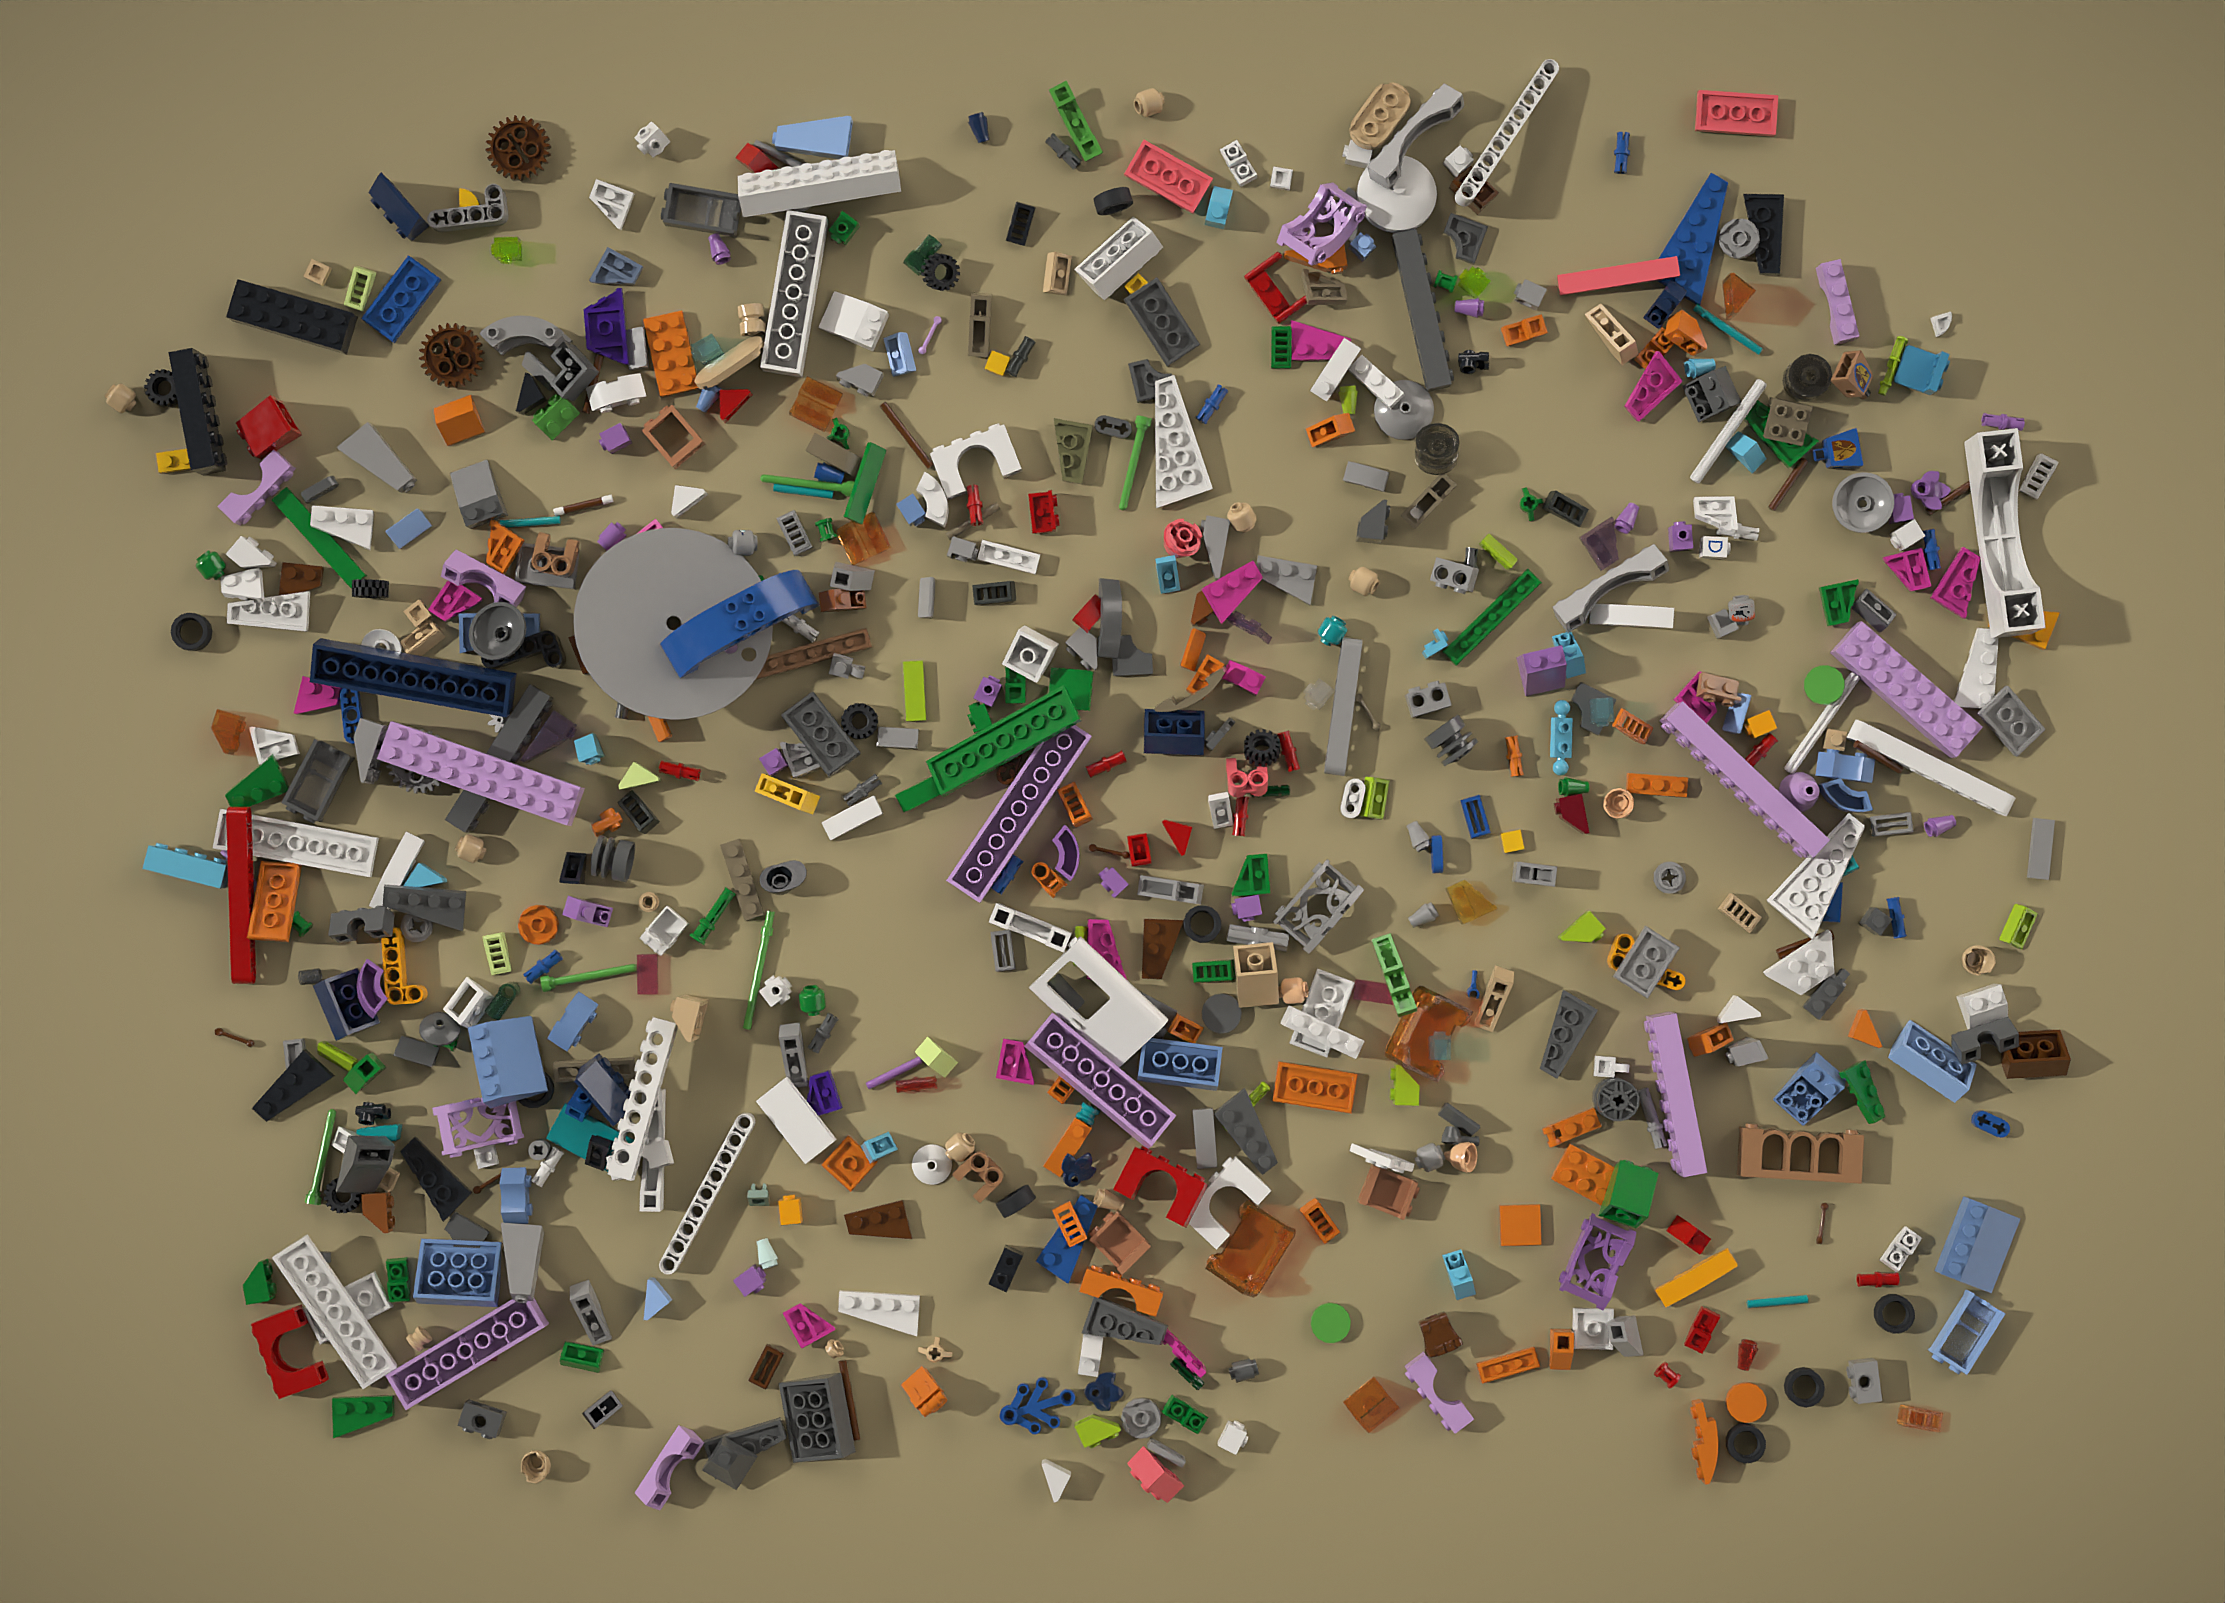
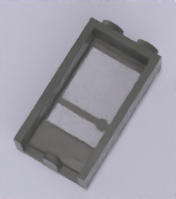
M669 183V188H666L664 192L666 205L661 210V220H663L665 226L713 234L718 233L719 235L736 238L741 212L738 194Z
M314 739L281 803L287 806L286 810L297 814V812L304 814L303 818L309 822H322L327 809L355 758L321 740Z

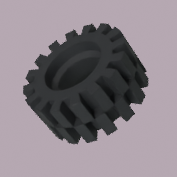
M941 253L928 256L929 260L925 259L924 261L926 266L922 265L921 268L925 269L924 272H921V276H925L923 281L932 289L940 291L950 290V287L955 286L953 282H958L959 280L956 278V275H960V272L957 271V269H960L959 265H956L957 261L952 259L953 257ZM943 264L946 267V275L943 279L938 280L935 276V270L938 265Z
M161 369V371L155 370V374L150 373V379L146 378L145 381L148 383L144 385V388L147 389L145 394L149 396L148 399L162 407H172L171 404H178L176 402L177 396L172 372ZM169 381L172 387L171 392L165 396L160 395L158 392L159 383Z
M372 579L352 580V597L389 598V581Z
M854 703L844 710V714L841 717V725L850 737L866 739L870 735L872 736L877 729L878 716L870 706L864 703ZM858 713H862L867 717V725L862 729H857L852 724V718Z
M1258 729L1255 734L1253 731L1250 732V736L1247 735L1246 740H1244L1245 759L1249 760L1250 764L1255 762L1257 767L1259 764L1265 767L1266 763L1268 766L1272 765V762L1275 763L1277 758L1279 759L1280 739L1277 738L1276 734L1272 735L1270 730L1266 733V729H1263L1262 732ZM1267 746L1269 749L1261 751L1255 749V747Z
M338 1178L333 1179L331 1183L327 1184V1189L324 1190V1194H326L324 1200H327L326 1205L331 1207L330 1210L344 1214L356 1209L359 1203L362 1202L361 1197L364 1193H351V1198L348 1202L339 1201L336 1192Z

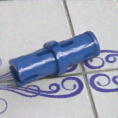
M1617 132V148L1614 150V155L1616 156L1614 173L1619 174L1620 166H1622L1621 174L1627 173V159L1630 156V150H1628L1629 132H1625L1624 140H1622L1623 132Z
M1218 384L1210 398L1205 400L1206 404L1196 416V419L1202 421L1203 424H1207V421L1214 411L1219 409L1218 405L1229 391Z
M1935 529L1924 530L1925 549L1923 551L1927 556L1928 570L1941 568L1938 554L1940 547L1937 546Z
M1012 855L1010 861L1001 871V874L991 888L1002 895L1010 881L1014 880V875L1024 861Z
M1899 897L1886 899L1889 917L1892 919L1893 938L1907 936L1903 921L1905 916L1901 911Z
M555 949L543 960L539 959L537 964L523 975L532 984L544 973H549V969L562 961L563 958Z

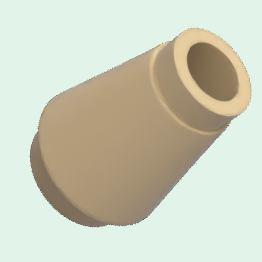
M1104 1188L1103 1190H1097L1093 1203L1099 1208L1121 1211L1125 1200Z

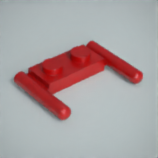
M1276 252L1244 275L1245 280L1278 324L1307 304L1305 295L1290 306L1265 272L1266 269L1282 258L1280 252Z

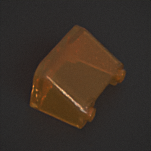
M1418 986L1412 993L1417 1006V1012L1400 1018L1386 1046L1385 1056L1397 1064L1438 1083L1444 1075V1065L1439 1060L1456 1026L1463 1027L1467 1025L1471 1020L1473 1011L1426 987Z
M1247 1200L1239 1208V1218L1242 1220L1222 1253L1212 1254L1208 1258L1205 1269L1243 1295L1254 1298L1261 1292L1292 1242L1296 1230Z

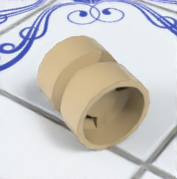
M751 303L737 307L738 317L742 320L739 324L741 336H758L766 333L765 321H762L764 317L763 304Z

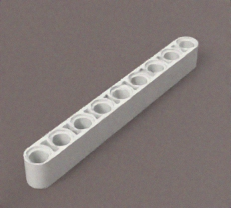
M1545 60L1456 192L1455 201L1458 205L1466 207L1476 197L1557 75L1559 65L1555 60ZM1544 69L1549 70L1551 74L1546 73ZM1534 84L1539 85L1541 89L1536 88ZM1514 115H1518L1521 120L1516 119ZM1503 130H1507L1510 135L1505 134ZM1493 145L1498 146L1500 151L1496 150ZM1483 161H1487L1490 166H1486ZM1473 176L1478 177L1480 182L1475 181ZM1462 192H1467L1470 197L1464 196Z
M1855 720L1847 736L1848 740L1852 742L1859 740L1904 768L2000 815L2007 816L2016 799L2014 796L1862 721Z
M747 1112L739 1115L731 1127L659 1263V1268L664 1274L674 1273L683 1261L755 1126V1118L751 1113ZM742 1117H747L750 1120L749 1127L741 1125ZM732 1135L740 1137L741 1142L739 1145H734L731 1142ZM726 1152L731 1155L730 1163H725L722 1160L723 1153ZM714 1170L721 1172V1180L713 1179L712 1173ZM704 1188H709L712 1191L711 1198L704 1197ZM694 1206L702 1208L703 1214L701 1216L694 1214ZM691 1224L693 1233H686L684 1225ZM679 1241L683 1243V1251H677L675 1249V1242ZM666 1259L674 1262L673 1269H668L665 1266Z

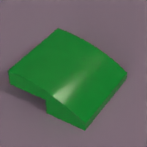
M1051 667L1049 693L1064 685L1076 709L1090 711L1094 671Z

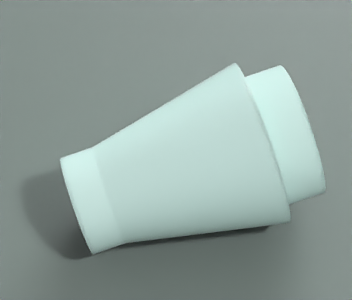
M768 1238L757 1241L759 1265L762 1266V1269L778 1265V1257L771 1247Z

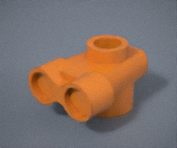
M609 808L599 815L601 821H597L591 824L595 836L599 837L608 830L610 832L618 830L623 819L619 812H615L614 808Z

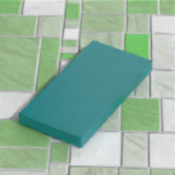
M565 1103L546 1139L586 1159L589 1140L592 1135H598L614 1142V1139L618 1138L620 1131L588 1114L583 1122L578 1121L565 1114L568 1104ZM626 1135L628 1143L634 1142L633 1138Z

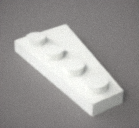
M310 591L265 597L262 603L256 599L228 603L227 623L308 631Z
M1978 628L1976 630L1969 651L1970 655L1965 664L1955 700H1953L1959 707L1982 709L1995 696L1998 638L1991 639L1990 629Z
M840 1290L838 1312L917 1336L920 1295Z

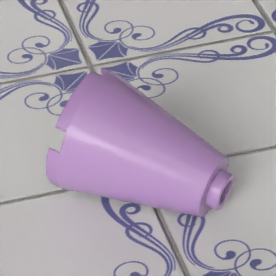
M1795 772L1794 774L1787 775L1781 781L1778 789L1800 812L1812 808L1819 797L1817 782L1812 776L1804 772Z

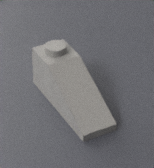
M1206 516V520L1201 521L1200 531L1203 532V541L1214 578L1218 580L1220 578L1230 520Z
M800 1023L780 1025L779 1041L786 1077L791 1080L795 1087L808 1086Z
M1745 1037L1725 1047L1727 1050L1725 1055L1729 1063H1733L1735 1066L1747 1065L1768 1059L1760 1040Z
M589 1279L570 1286V1301L592 1345L594 1346L612 1339L597 1295Z

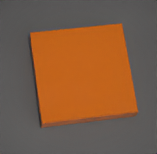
M848 1135L821 1166L851 1192L878 1161L870 1164L862 1147Z
M1540 1204L1499 1205L1501 1246L1541 1245Z

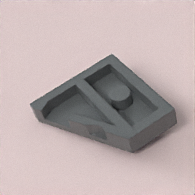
M1229 717L1217 732L1212 731L1205 739L1207 742L1205 747L1212 751L1235 724V721Z

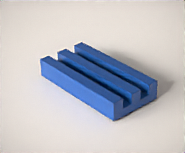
M1480 795L1460 800L1470 837L1475 838L1491 833ZM1474 800H1477L1485 831H1481L1473 803ZM1467 802H1469L1477 833H1474L1466 806Z

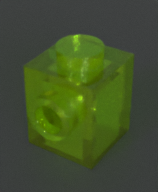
M494 237V243L491 244L492 256L500 261L501 264H512V261H522V241L519 237Z
M1472 266L1469 271L1465 268L1460 274L1458 286L1476 299L1491 281L1485 277L1486 273L1482 269Z

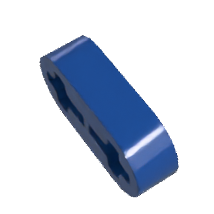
M1441 835L1431 836L1432 873H1443Z
M1979 1110L1974 1112L1971 1117L1972 1124L1975 1127L1993 1136L2003 1138L2010 1132L2008 1122L1988 1112ZM1984 1114V1119L1989 1121V1123H1980L1977 1120L1978 1116L1982 1117ZM2002 1123L2004 1131L1998 1132L1996 1128L1992 1127L1993 1124L2001 1125Z

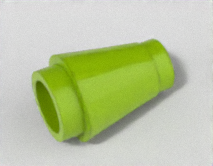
M1356 385L1341 386L1338 394L1343 414H1355L1358 394Z

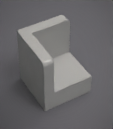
M1726 609L1707 617L1716 638L1739 629L1737 623H1732Z

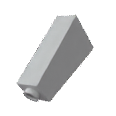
M369 422L337 446L341 452L399 492H408L415 486L414 483L417 479L377 429Z
M502 1223L501 1230L511 1297L518 1303L533 1301L544 1238L543 1227L541 1225Z

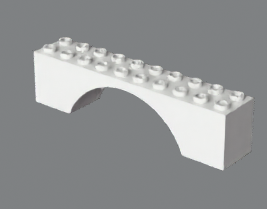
M2018 428L1980 432L1965 441L1964 445L1991 639L2032 634L2046 627L2040 587L2034 582L2026 565L2019 534L2018 489L2023 462Z

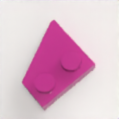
M447 581L428 611L446 622L459 615V613L482 602L483 598L463 585L457 586Z
M1699 671L1673 700L1676 703L1683 701L1707 723L1717 712L1714 702H1706L1703 698L1696 697L1699 674L1702 673Z
M302 676L294 714H302L339 705L340 692L343 688L311 683L310 678Z

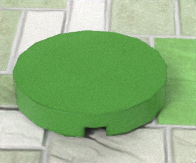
M1829 665L1813 668L1804 680V691L1807 697L1813 703L1820 705H1830L1837 702L1842 697L1845 689V681L1842 674L1836 668Z
M1327 1302L1314 1310L1311 1317V1328L1319 1340L1325 1343L1339 1342L1347 1336L1350 1330L1351 1320L1343 1306Z

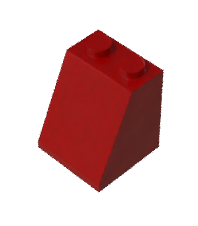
M272 395L268 396L236 422L239 428L236 430L242 440L245 439L249 445L247 450L252 457L255 456L261 460L267 457L273 449L277 451L302 436L283 402Z

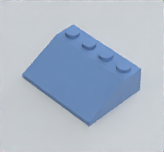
M532 1016L490 1021L468 1027L482 1099L485 1105L493 1108L548 1092Z
M1963 1196L1935 1271L1992 1293L2020 1218Z
M421 1239L413 1293L414 1300L417 1304L498 1307L502 1243ZM453 1245L480 1246V1248L453 1247Z

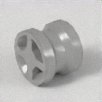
M544 1139L532 1142L528 1149L530 1157L534 1160L546 1158L551 1152L549 1142Z

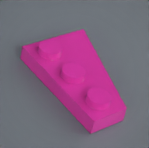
M1291 320V361L1330 360L1344 338L1351 342L1350 338Z
M1656 351L1624 406L1638 422L1683 382L1659 351Z
M1961 547L1930 598L1962 619H1966L1967 607L1971 599V591L1976 578L1980 557L1965 547Z
M1088 919L1087 943L1127 980L1109 920Z

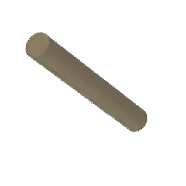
M997 502L982 511L983 520L1000 510ZM971 519L947 532L946 535L949 540L953 536L956 537L971 528Z

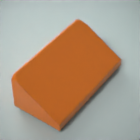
M1195 628L1191 630L1180 664L1181 668L1195 671L1206 638L1204 632Z
M648 716L658 742L672 738V733L666 719Z

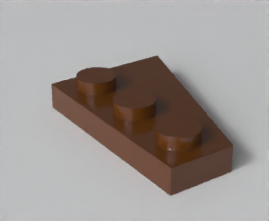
M1144 919L1142 979H1162L1184 920Z
M903 1200L844 1214L850 1235L913 1239Z

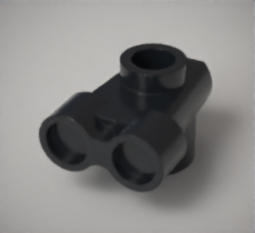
M1465 350L1464 353H1459L1458 365L1460 371L1464 374H1473L1476 372V368L1489 370V352L1475 353L1473 350Z
M363 1102L362 1106H356L355 1115L359 1117V1124L374 1125L375 1118L390 1119L391 1109L386 1108L385 1104Z

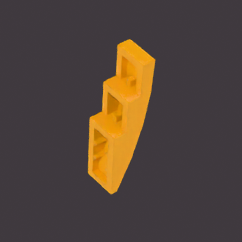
M1726 1248L1693 1265L1691 1269L1675 1276L1673 1280L1657 1287L1655 1291L1664 1306L1668 1307L1736 1268L1738 1264L1729 1249Z

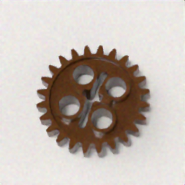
M514 115L513 121L506 117L507 123L504 124L502 121H499L501 127L493 126V129L496 131L495 134H488L492 140L486 141L491 146L485 149L487 153L491 154L487 159L493 161L491 163L493 168L498 167L496 169L498 174L503 172L504 178L510 175L511 180L515 181L516 176H518L519 180L523 181V177L526 176L531 180V173L538 176L536 170L544 171V168L541 166L542 163H549L545 157L551 156L546 151L551 148V145L546 143L550 138L544 136L546 131L545 129H540L541 125L539 123L534 125L532 118L527 122L525 116H522L521 121H519L516 115ZM520 131H525V136L518 139L517 134ZM509 134L513 136L514 140L517 142L523 153L528 158V163L524 161L523 157L520 155L514 144L509 139ZM509 142L507 149H500L502 143ZM530 148H537L535 154L528 155V150ZM519 158L520 163L517 166H512V161Z
M446 323V329L438 325L439 331L431 329L433 335L426 334L425 336L428 341H421L425 346V349H419L424 354V356L419 357V360L425 361L421 368L427 369L424 374L427 376L431 375L430 380L433 382L437 380L439 386L444 383L445 387L449 388L452 383L453 387L457 388L458 382L465 386L466 379L472 382L471 375L478 377V374L475 372L476 369H483L478 365L481 362H485L480 357L485 352L479 350L483 344L477 342L479 339L477 335L472 336L473 331L471 329L466 332L467 327L464 325L460 329L457 323L453 325V328L449 323ZM457 338H461V345L454 347V341ZM445 339L448 340V345H449L450 350H451L453 353H455V354L453 355V358H454L455 363L457 364V366H458V368H459V371H458V372H456V368H455V364H454L453 360H451V359L449 358V357L451 356V354H450V351L448 350V348H447V346H446V344H445ZM443 346L442 353L435 354L436 347ZM468 357V364L461 366V359ZM445 364H450V370L447 373H443L442 367Z

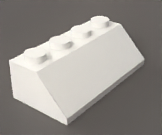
M1132 217L1074 270L1098 296L1105 300L1136 271L1140 270L1145 263L1156 256L1163 246L1153 231L1135 217Z

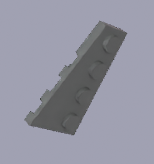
M384 885V907L463 931L466 891Z
M1563 990L1540 1066L1541 1070L1558 1079L1598 1011Z
M1245 1088L1213 1112L1262 1175L1278 1163Z
M1094 1297L1081 1334L1162 1345L1169 1325L1105 1298Z
M779 1417L709 1438L703 1442L709 1459L723 1436L756 1455L786 1439L787 1435L782 1419Z

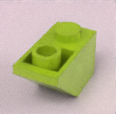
M1394 1064V1068L1390 1070V1080H1394V1088H1390V1100H1393L1394 1105L1419 1106L1420 1086L1401 1065Z
M1094 1414L1074 1424L1084 1448L1089 1446L1090 1449L1100 1445V1441L1105 1438L1111 1440L1119 1435L1118 1432L1121 1431L1120 1424Z

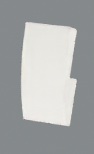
M1237 140L1220 149L1226 164L1240 187L1258 178L1257 173L1247 159L1246 153Z
M1906 1226L1903 1227L1891 1242L1880 1261L1895 1272H1899L1907 1257L1913 1254L1922 1238Z

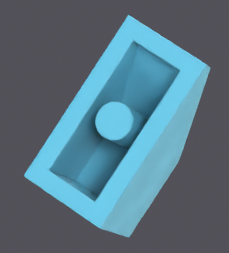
M1217 186L1213 187L1205 219L1206 226L1224 229L1233 190Z

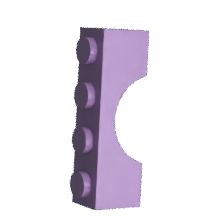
M1841 259L1821 263L1816 267L1820 288L1825 292L1829 303L1831 315L1830 329L1834 345L1854 341L1859 337V332Z
M273 449L260 463L263 474L262 481L254 492L248 495H237L231 492L217 506L235 524H246L251 519V514L255 510L261 509L266 503L265 500L269 496L276 494L280 489L279 486L293 476V471L296 468L278 451Z
M456 549L443 564L442 578L457 586L464 583L484 585L492 592L494 603L505 602L517 607L523 600L526 586Z
M1424 1351L1405 1365L1407 1370L1405 1375L1411 1383L1415 1381L1418 1384L1419 1388L1417 1391L1423 1399L1427 1397L1431 1401L1429 1407L1435 1415L1440 1413L1443 1417L1441 1423L1447 1431L1452 1429L1456 1434L1474 1420L1460 1400L1445 1401L1435 1394L1433 1380L1437 1369Z
M678 1425L635 1491V1494L646 1506L661 1510L671 1495L670 1477L674 1468L682 1460H694L704 1442L693 1430Z

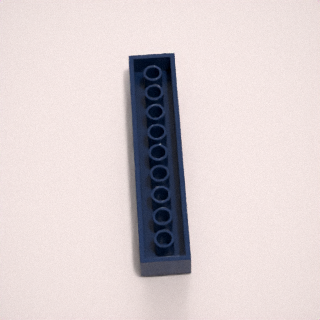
M320 638L313 644L310 682L507 718L513 711L517 673Z

